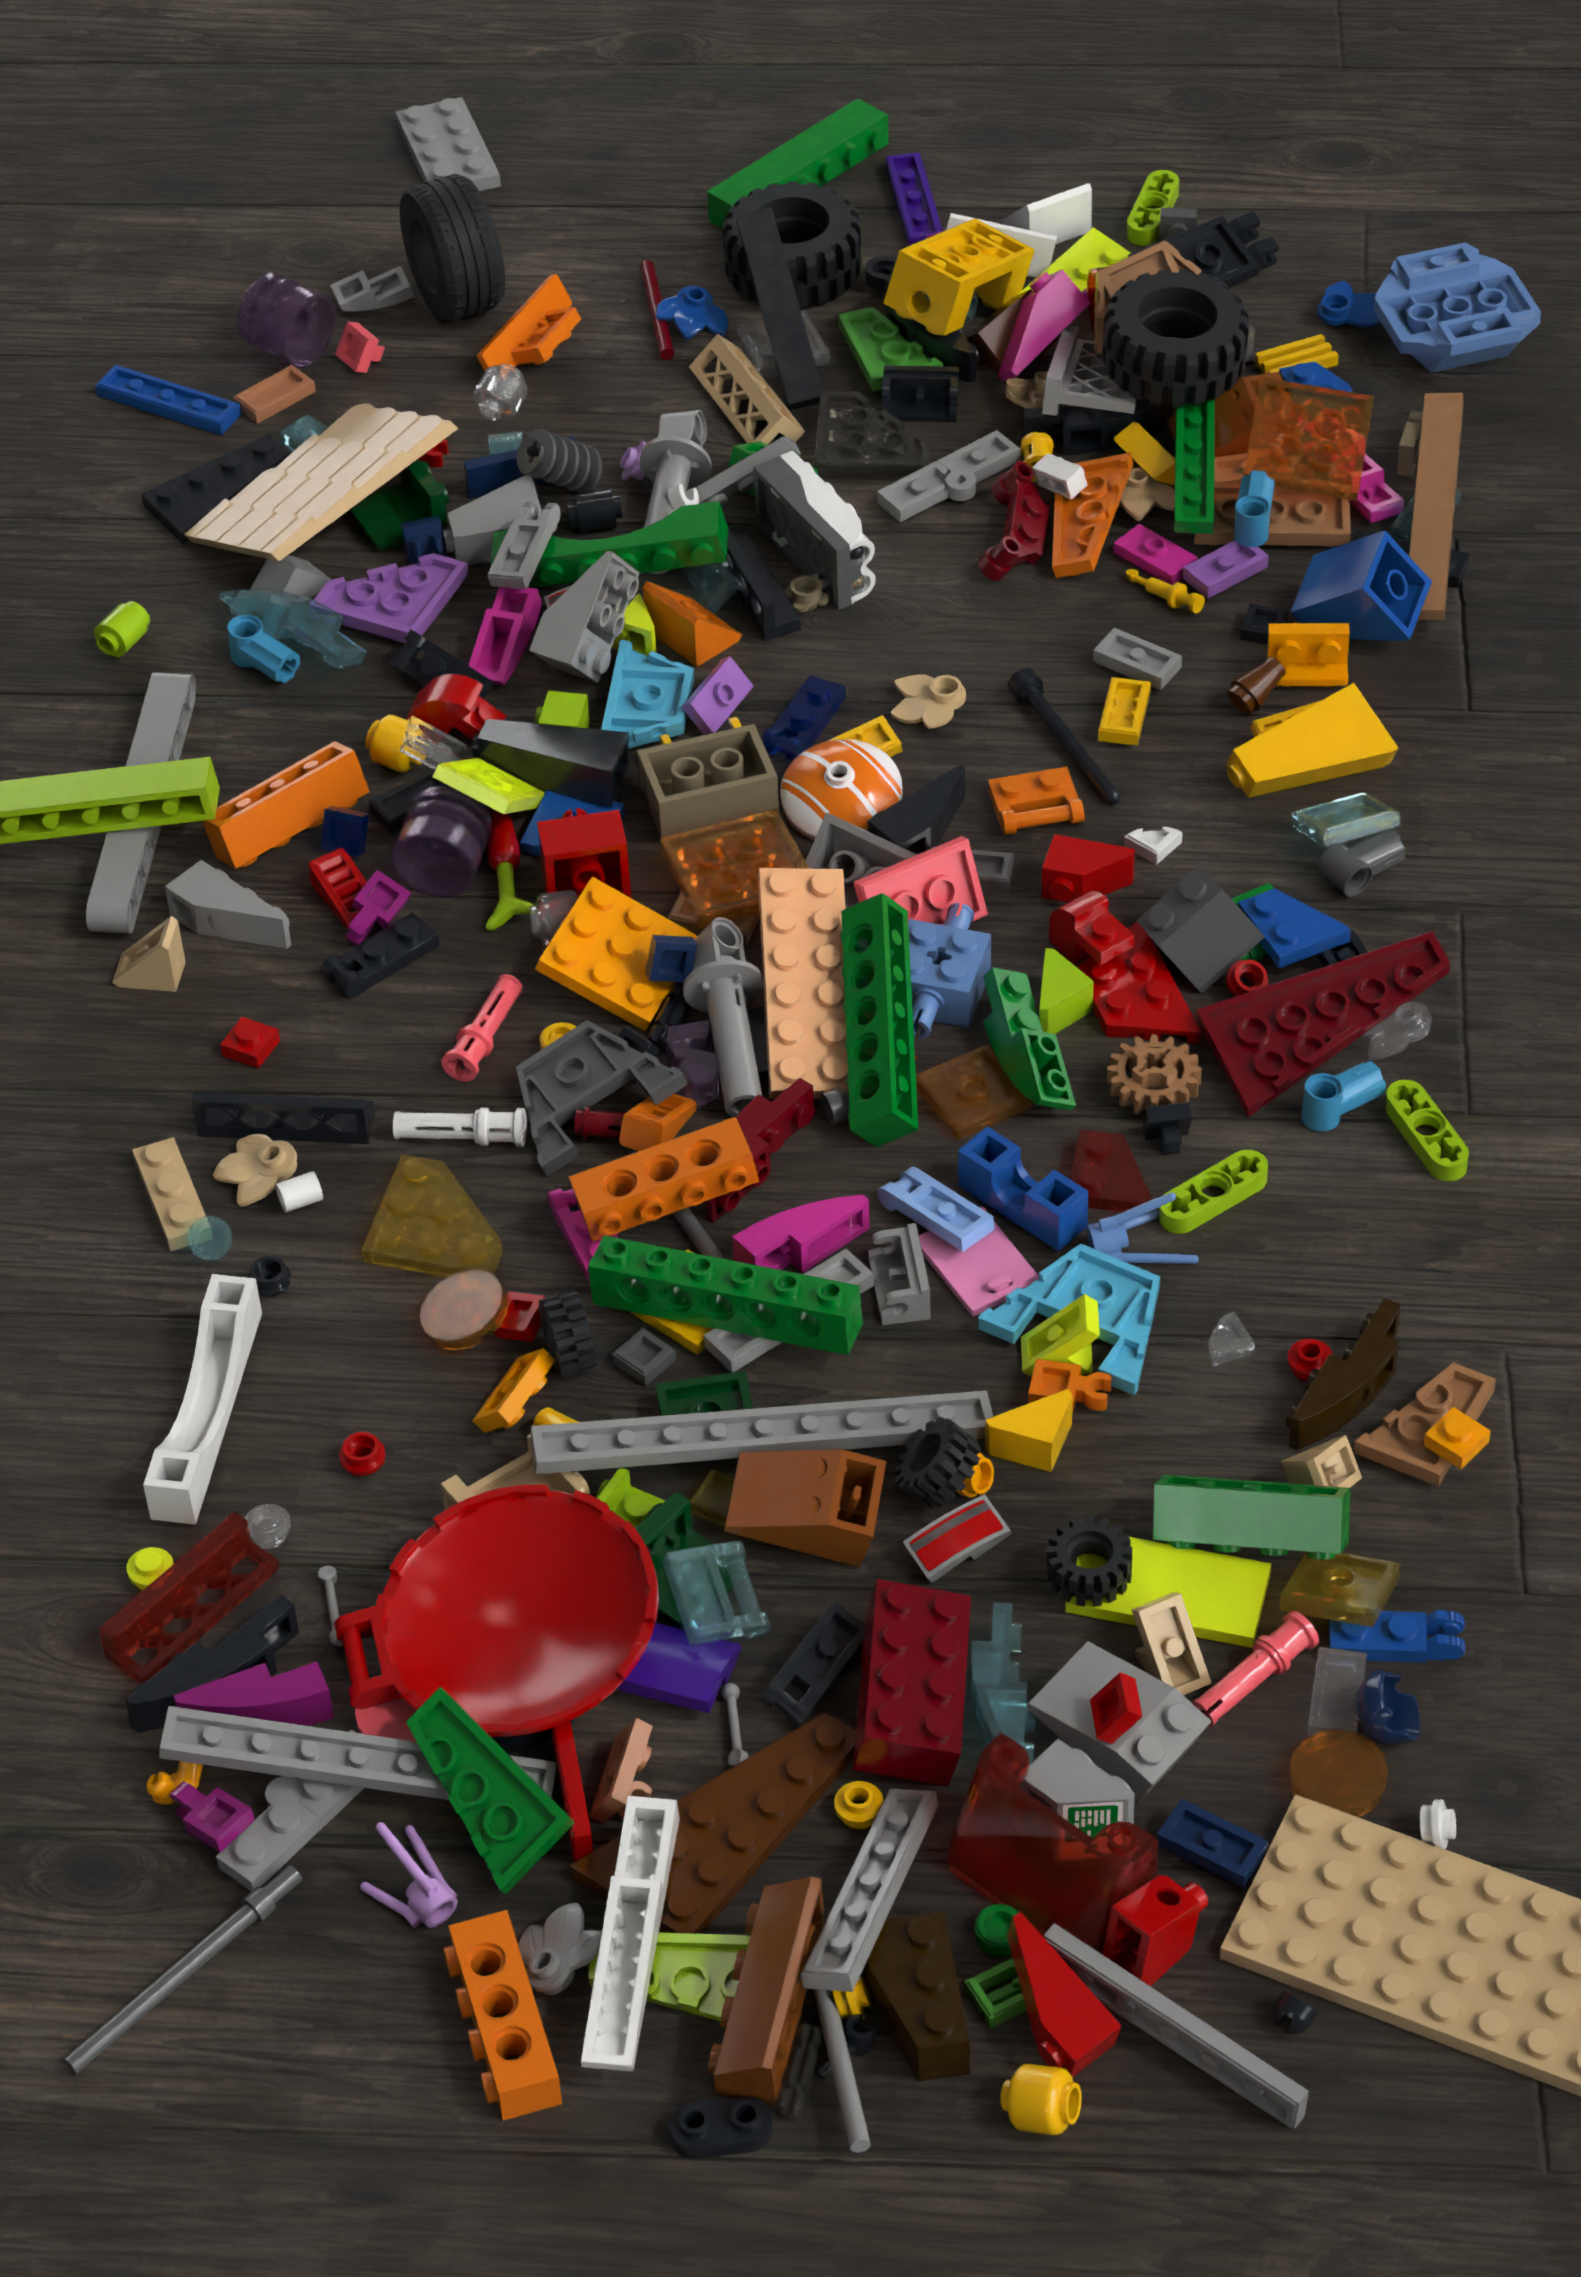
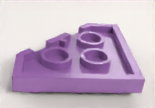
M432 553L418 557L419 563L398 568L397 564L394 563L367 570V577L348 582L345 581L344 577L329 580L311 602V616L406 643L407 641L404 638L410 629L423 636L469 575L468 565L466 562Z

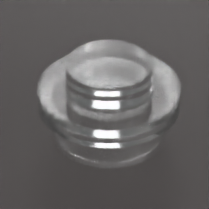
M276 1504L257 1506L245 1517V1533L258 1547H277L286 1540L290 1532V1515L286 1509Z

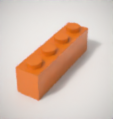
M334 741L217 807L215 819L205 820L202 823L216 858L236 869L251 865L257 860V856L271 848L286 845L292 836L304 829L319 826L324 822V818L332 813L354 806L360 797L370 791L355 751Z

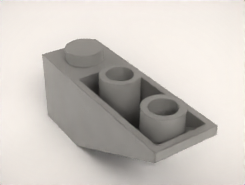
M202 860L165 886L170 916L198 935L285 949L292 946L289 932L290 923L283 910L276 906L272 907L260 899L253 890L243 888L231 880L224 871L215 869Z

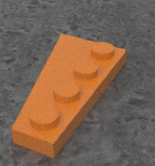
M1131 453L1074 463L1083 468L1087 486L1073 499L1055 493L1052 568L1056 578L1077 576L1094 571L1134 465Z

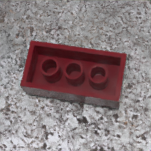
M877 1579L865 1615L853 1770L949 1787L961 1756L971 1605L970 1595Z

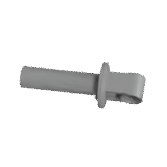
M701 410L662 414L659 422L658 438L649 441L641 451V469L654 482L644 528L668 516V512L674 510L668 498V489L678 484H683L685 492L688 489L696 488L703 484L710 476L712 462L708 453L703 449V444L707 437V425ZM669 570L654 571L648 573L663 574L668 572Z
M718 917L694 939L697 947L693 971L686 977L683 983V995L685 1001L691 1007L699 1011L708 1012L725 1111L728 1115L737 1117L758 1094L762 1096L746 1006L753 1002L762 992L763 977L756 966L746 962L743 935L740 929L729 919Z

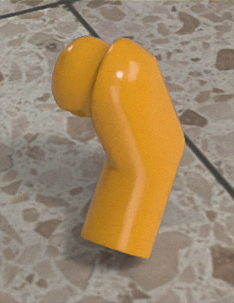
M179 1761L178 1769L173 1774L168 1775L166 1772L161 1771L158 1776L156 1774L150 1776L146 1785L147 1792L153 1796L154 1802L161 1805H171L176 1801L170 1798L169 1794L183 1781L191 1784L196 1789L198 1788L203 1764Z

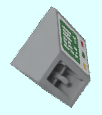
M1057 1739L1019 1775V1833L1056 1860L1127 1856L1133 1850L1135 1793L1123 1779L1115 1775L1110 1776L1096 1766L1085 1752L1077 1748L1072 1749L1060 1739Z

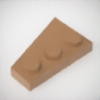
M1452 1363L1416 1392L1415 1399L1399 1412L1394 1409L1383 1418L1382 1425L1370 1435L1365 1432L1355 1440L1353 1453L1439 1487L1452 1464L1424 1446L1425 1433L1452 1407L1477 1421L1495 1390L1496 1379Z

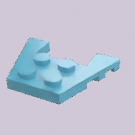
M1079 1244L1039 1272V1279L1025 1289L1018 1287L1006 1295V1302L995 1310L988 1308L983 1311L978 1317V1329L1014 1344L1036 1313L1049 1318L1086 1294L1098 1301L1100 1334L1098 1339L1114 1345L1098 1368V1372L1107 1373L1112 1376V1387L1135 1395L1139 1387L1159 1294L1160 1276L1086 1245Z

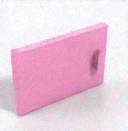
M995 1222L994 1231L964 1252L931 1231L920 1234L922 1254L972 1317L988 1308H993L1006 1302V1295L1018 1287L1025 1289L1039 1279L1038 1274Z

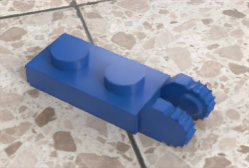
M1330 1609L1329 1658H1332V1660L1426 1663V1660L1449 1659L1451 1661L1457 1658L1461 1659V1656H1464V1653H1466L1465 1641L1455 1636V1634L1463 1632L1465 1628L1464 1616H1461V1613H1457V1611L1452 1612L1451 1610L1449 1612H1446V1610H1435L1426 1615V1612Z

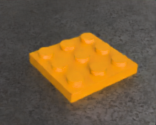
M592 877L543 952L535 970L646 1032L673 985L676 983L650 981L646 976L645 972L652 935L693 937L694 939L697 935Z

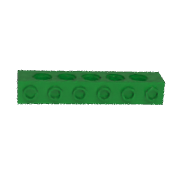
M880 893L842 910V930L840 933L843 943L842 975L845 990L843 1009L846 1016L845 1048L848 1062L846 1083L849 1089L850 1111L848 1113V1122L852 1132L875 1147L919 1130L908 910L884 893Z
M605 1235L588 1265L592 1300L595 1305L849 1355L863 1324L860 1285Z

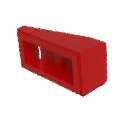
M339 848L310 861L308 870L311 886L343 925L348 928L351 921L360 912L358 910L352 913L349 912V910L354 909L352 907L353 900L367 881L343 848Z

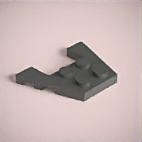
M588 1020L516 1066L525 1108L529 1114L532 1137L538 1152V1162L547 1177L580 1156L575 1145L560 1128L576 1117V1109L585 1110V1106H593L632 1079L639 1084L655 1105L688 1085L683 1073L673 1066L671 1069L659 1063L657 1057L646 1051L640 1053L629 1047L627 1041Z

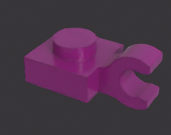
M376 870L353 900L352 907L360 912L347 928L349 931L345 935V939L357 946L365 940L375 923L383 928H387L409 901L411 892L379 870Z
M183 1781L169 1794L170 1798L181 1804L175 1811L183 1819L187 1832L220 1853L255 1821L249 1806L218 1787L208 1796H205L191 1784Z

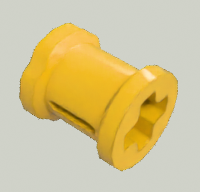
M1043 432L1027 434L1021 440V454L1025 458L1023 462L1032 468L1047 453L1052 455L1054 447L1052 438ZM1035 475L1032 479L1033 482H1037Z

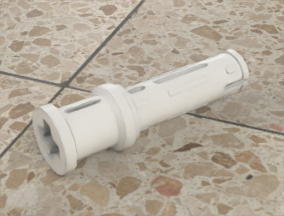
M481 1107L475 1111V1114L405 1113L396 1111L393 1117V1135L395 1139H474L475 1143L480 1146H488L489 1142H515L516 1147H524L527 1136V1115L525 1108H517L515 1112H490L488 1107Z

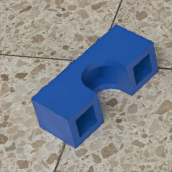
M990 1127L984 1128L958 1150V1186L1058 1252L1088 1225V1191L1055 1169L1039 1183L1036 1182L1022 1165L1021 1147Z

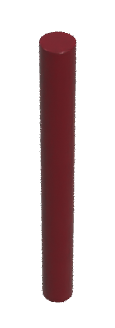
M645 260L640 264V271L661 359L670 360L674 357V349L667 321L656 319L657 306L662 301L654 263L650 260Z

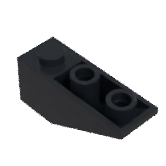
M962 764L958 765L947 773L939 775L935 780L917 791L909 793L905 798L887 809L876 813L867 820L868 832L917 855L930 850L932 847H937L965 798V767Z

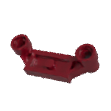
M1017 461L1008 472L1001 473L991 484V492L995 499L1008 506L1003 538L995 547H989L978 559L980 571L993 581L1002 580L1014 565L1024 562L1034 565L1043 553L1050 506L1043 502L1032 482L1034 477L1032 468L1022 461Z

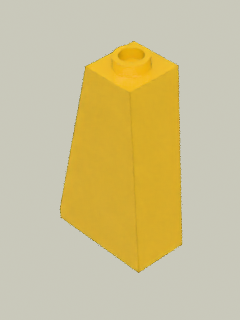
M1352 683L1233 749L1226 764L1227 774L1232 784L1238 789L1242 788L1246 796L1250 798L1383 768L1391 763L1399 748L1355 683Z

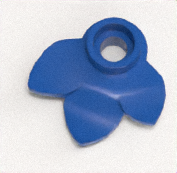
M1346 281L1330 285L1325 290V296L1317 307L1318 318L1330 326H1341L1347 323L1357 327H1371L1381 324L1373 310L1374 297L1377 293H1353L1351 286Z
M686 286L678 292L677 296L666 298L657 306L656 319L674 321L676 328L685 340L694 337L704 328L722 337L727 332V315L722 309L713 304L711 294L699 286Z

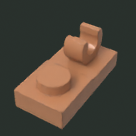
M635 1718L614 1737L589 1817L605 1824L618 1812L624 1819L628 1796L649 1797L651 1795L652 1788L642 1781L633 1780L635 1774L643 1770L651 1755L652 1748L647 1743L653 1728L652 1725Z

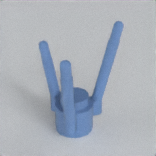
M1172 1192L1115 1216L1099 1219L1097 1223L1086 1225L1090 1248L1127 1263L1196 1264L1199 1261L1196 1255L1122 1253L1121 1251L1122 1248L1129 1247L1126 1230L1158 1219L1159 1212L1155 1209L1174 1201L1176 1195Z

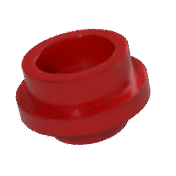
M1240 960L1234 963L1226 974L1227 988L1235 997L1268 986L1267 972L1257 961ZM1240 977L1249 979L1252 987L1244 985Z
M1303 1339L1290 1347L1287 1362L1293 1374L1298 1379L1307 1382L1314 1368L1320 1370L1329 1354L1333 1355V1352L1327 1344L1320 1340Z
M357 1432L345 1439L339 1451L340 1464L345 1471L353 1475L364 1476L379 1470L385 1462L386 1454L384 1445L375 1435L368 1432Z

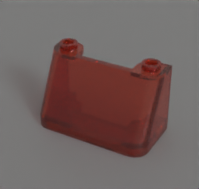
M1001 1732L985 1747L978 1760L949 1842L948 1864L950 1870L957 1878L994 1904L1009 1905L1019 1912L1021 1911L1043 1937L1055 1923L1102 1954L1112 1906L1157 1877L1158 1840L1139 1826L1121 1821L1107 1825L1094 1838L1085 1834L1018 1787L1029 1773L1030 1759L1027 1751L1021 1745Z

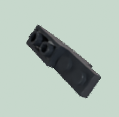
M891 276L884 278L885 296ZM885 305L887 319L900 328V335L909 342L916 341L923 347V354L929 359L937 358L943 363V367H959L960 380L969 383L976 381V365L980 361L979 353L975 344L969 343L964 337L961 328L945 336L935 335L927 331L926 326L913 319L902 318L896 314L895 309Z
M1143 398L1142 400L1138 399L1134 414L1071 406L1060 407L1057 416L1042 414L1043 408L1024 409L1023 438L1032 432L1046 433L1052 438L1054 447L1062 446L1063 456L1107 451L1120 448L1114 441V437L1133 421L1142 426L1152 437L1169 429L1167 419L1173 416L1174 407H1172V404L1162 403L1161 406L1153 405L1150 403V400Z
M281 1594L270 1604L260 1607L251 1619L234 1633L224 1636L211 1651L197 1641L184 1652H180L172 1657L166 1667L148 1681L137 1685L131 1695L125 1699L131 1727L137 1732L164 1728L168 1706L176 1707L173 1696L175 1694L263 1663L266 1664L270 1676L275 1674L277 1669L274 1653L299 1634L294 1604Z

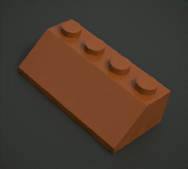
M807 1877L765 1886L760 1903H751L745 1928V1932L751 1934L747 1950L739 1949L733 1970V1979L739 1981L735 1997L727 1996L725 1999L720 2026L726 2028L722 2045L714 2043L708 2063V2074L714 2075L716 2093L718 2095L731 2098L755 2097L762 2100L768 2106L777 2107L807 1988L803 1987L801 1973L825 1922L822 1882L820 1878Z

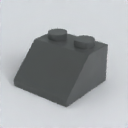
M1200 864L1136 920L1201 993L1207 990L1234 963L1238 962L1265 938Z

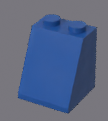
M1383 530L1314 554L1291 613L1300 623H1349V639L1407 641L1411 639L1432 581L1396 541Z

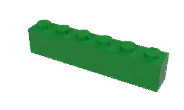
M857 98L708 190V221L723 229L725 216L731 207H734L737 200L742 196L748 197L750 191L757 188L765 189L769 184L778 183V185H786L787 182L797 181L798 184L806 185L809 182L817 184L818 187L823 186L889 144L888 114Z

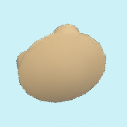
M1037 372L1034 379H1007L1005 388L1006 398L1026 409L1043 408L1045 382L1048 372ZM1061 404V405H1060V407H1071V406H1073V405H1065V404Z

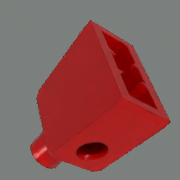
M1159 1875L1112 1906L1102 1955L1151 1987L1191 1948L1199 1913L1208 1906L1207 1894L1196 1883L1189 1882L1181 1887L1168 1876Z

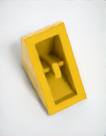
M1063 1390L986 1419L985 1449L988 1454L1052 1472L1072 1426L1073 1395L1070 1390Z

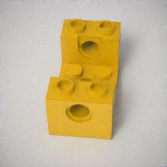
M974 218L899 250L883 304L895 309L896 314L900 317L913 319L923 324L930 333L945 336L964 326L973 294L982 298L984 306L994 310L1000 308L1010 298L1018 295L1023 289L1035 249Z

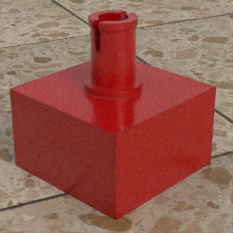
M576 808L577 816H573L572 809L564 812L560 819L537 822L542 878L550 916L569 913L592 877L631 898L627 841L619 810L587 814L583 809Z

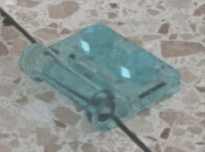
M741 1541L667 1552L663 1559L666 1574L690 1645L740 1636L755 1638L766 1634L771 1629L767 1614L760 1610L744 1562L747 1554ZM718 1565L727 1568L742 1615H734Z

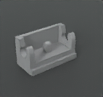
M916 1223L907 1224V1227L876 1232L872 1235L874 1244L893 1243L889 1247H878L868 1250L870 1269L874 1273V1289L881 1324L890 1325L931 1319L930 1287Z

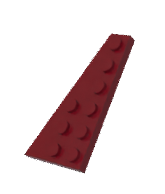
M1431 931L1197 1009L1196 1019L1246 1117L1249 1118L1446 976L1450 971V961L1434 932Z

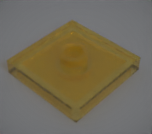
M1306 1551L1280 1596V1610L1287 1612L1297 1611L1303 1615L1373 1627L1400 1578V1564L1347 1553L1335 1554V1558L1313 1559L1307 1557Z

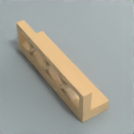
M719 334L713 338L689 366L746 443L761 441L768 445L778 433L796 442L805 432L744 352ZM717 356L716 371L706 374L704 369ZM734 378L731 393L722 394L725 379ZM750 399L747 414L738 415L740 401ZM766 420L769 424L755 438L756 422Z

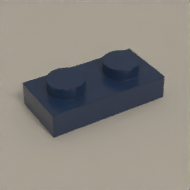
M1181 1798L1158 1831L1156 1845L1244 1888L1268 1851L1269 1841Z

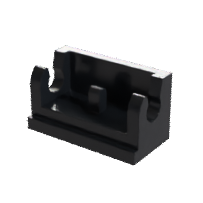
M884 365L882 421L957 422L959 367Z

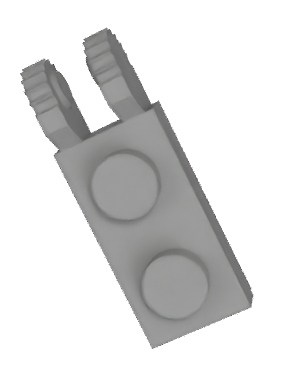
M524 502L517 518L513 519L488 572L491 586L527 589L550 537L556 531L557 524L559 523L561 510L557 503L546 504L539 520H537L539 508L536 502Z

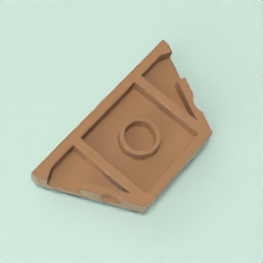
M1166 240L1099 270L1096 273L1095 355L1102 354L1106 307L1109 305V300L1113 294L1120 290L1125 283L1130 280L1135 282L1139 275L1148 272L1150 275L1157 274L1158 270L1169 269V272H1179V269L1190 270V274L1199 275L1202 270L1193 262L1185 260L1180 255V252Z

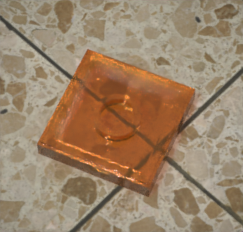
M989 1043L916 1075V1088L958 1140L1033 1108V1102L1025 1097L1006 1075Z

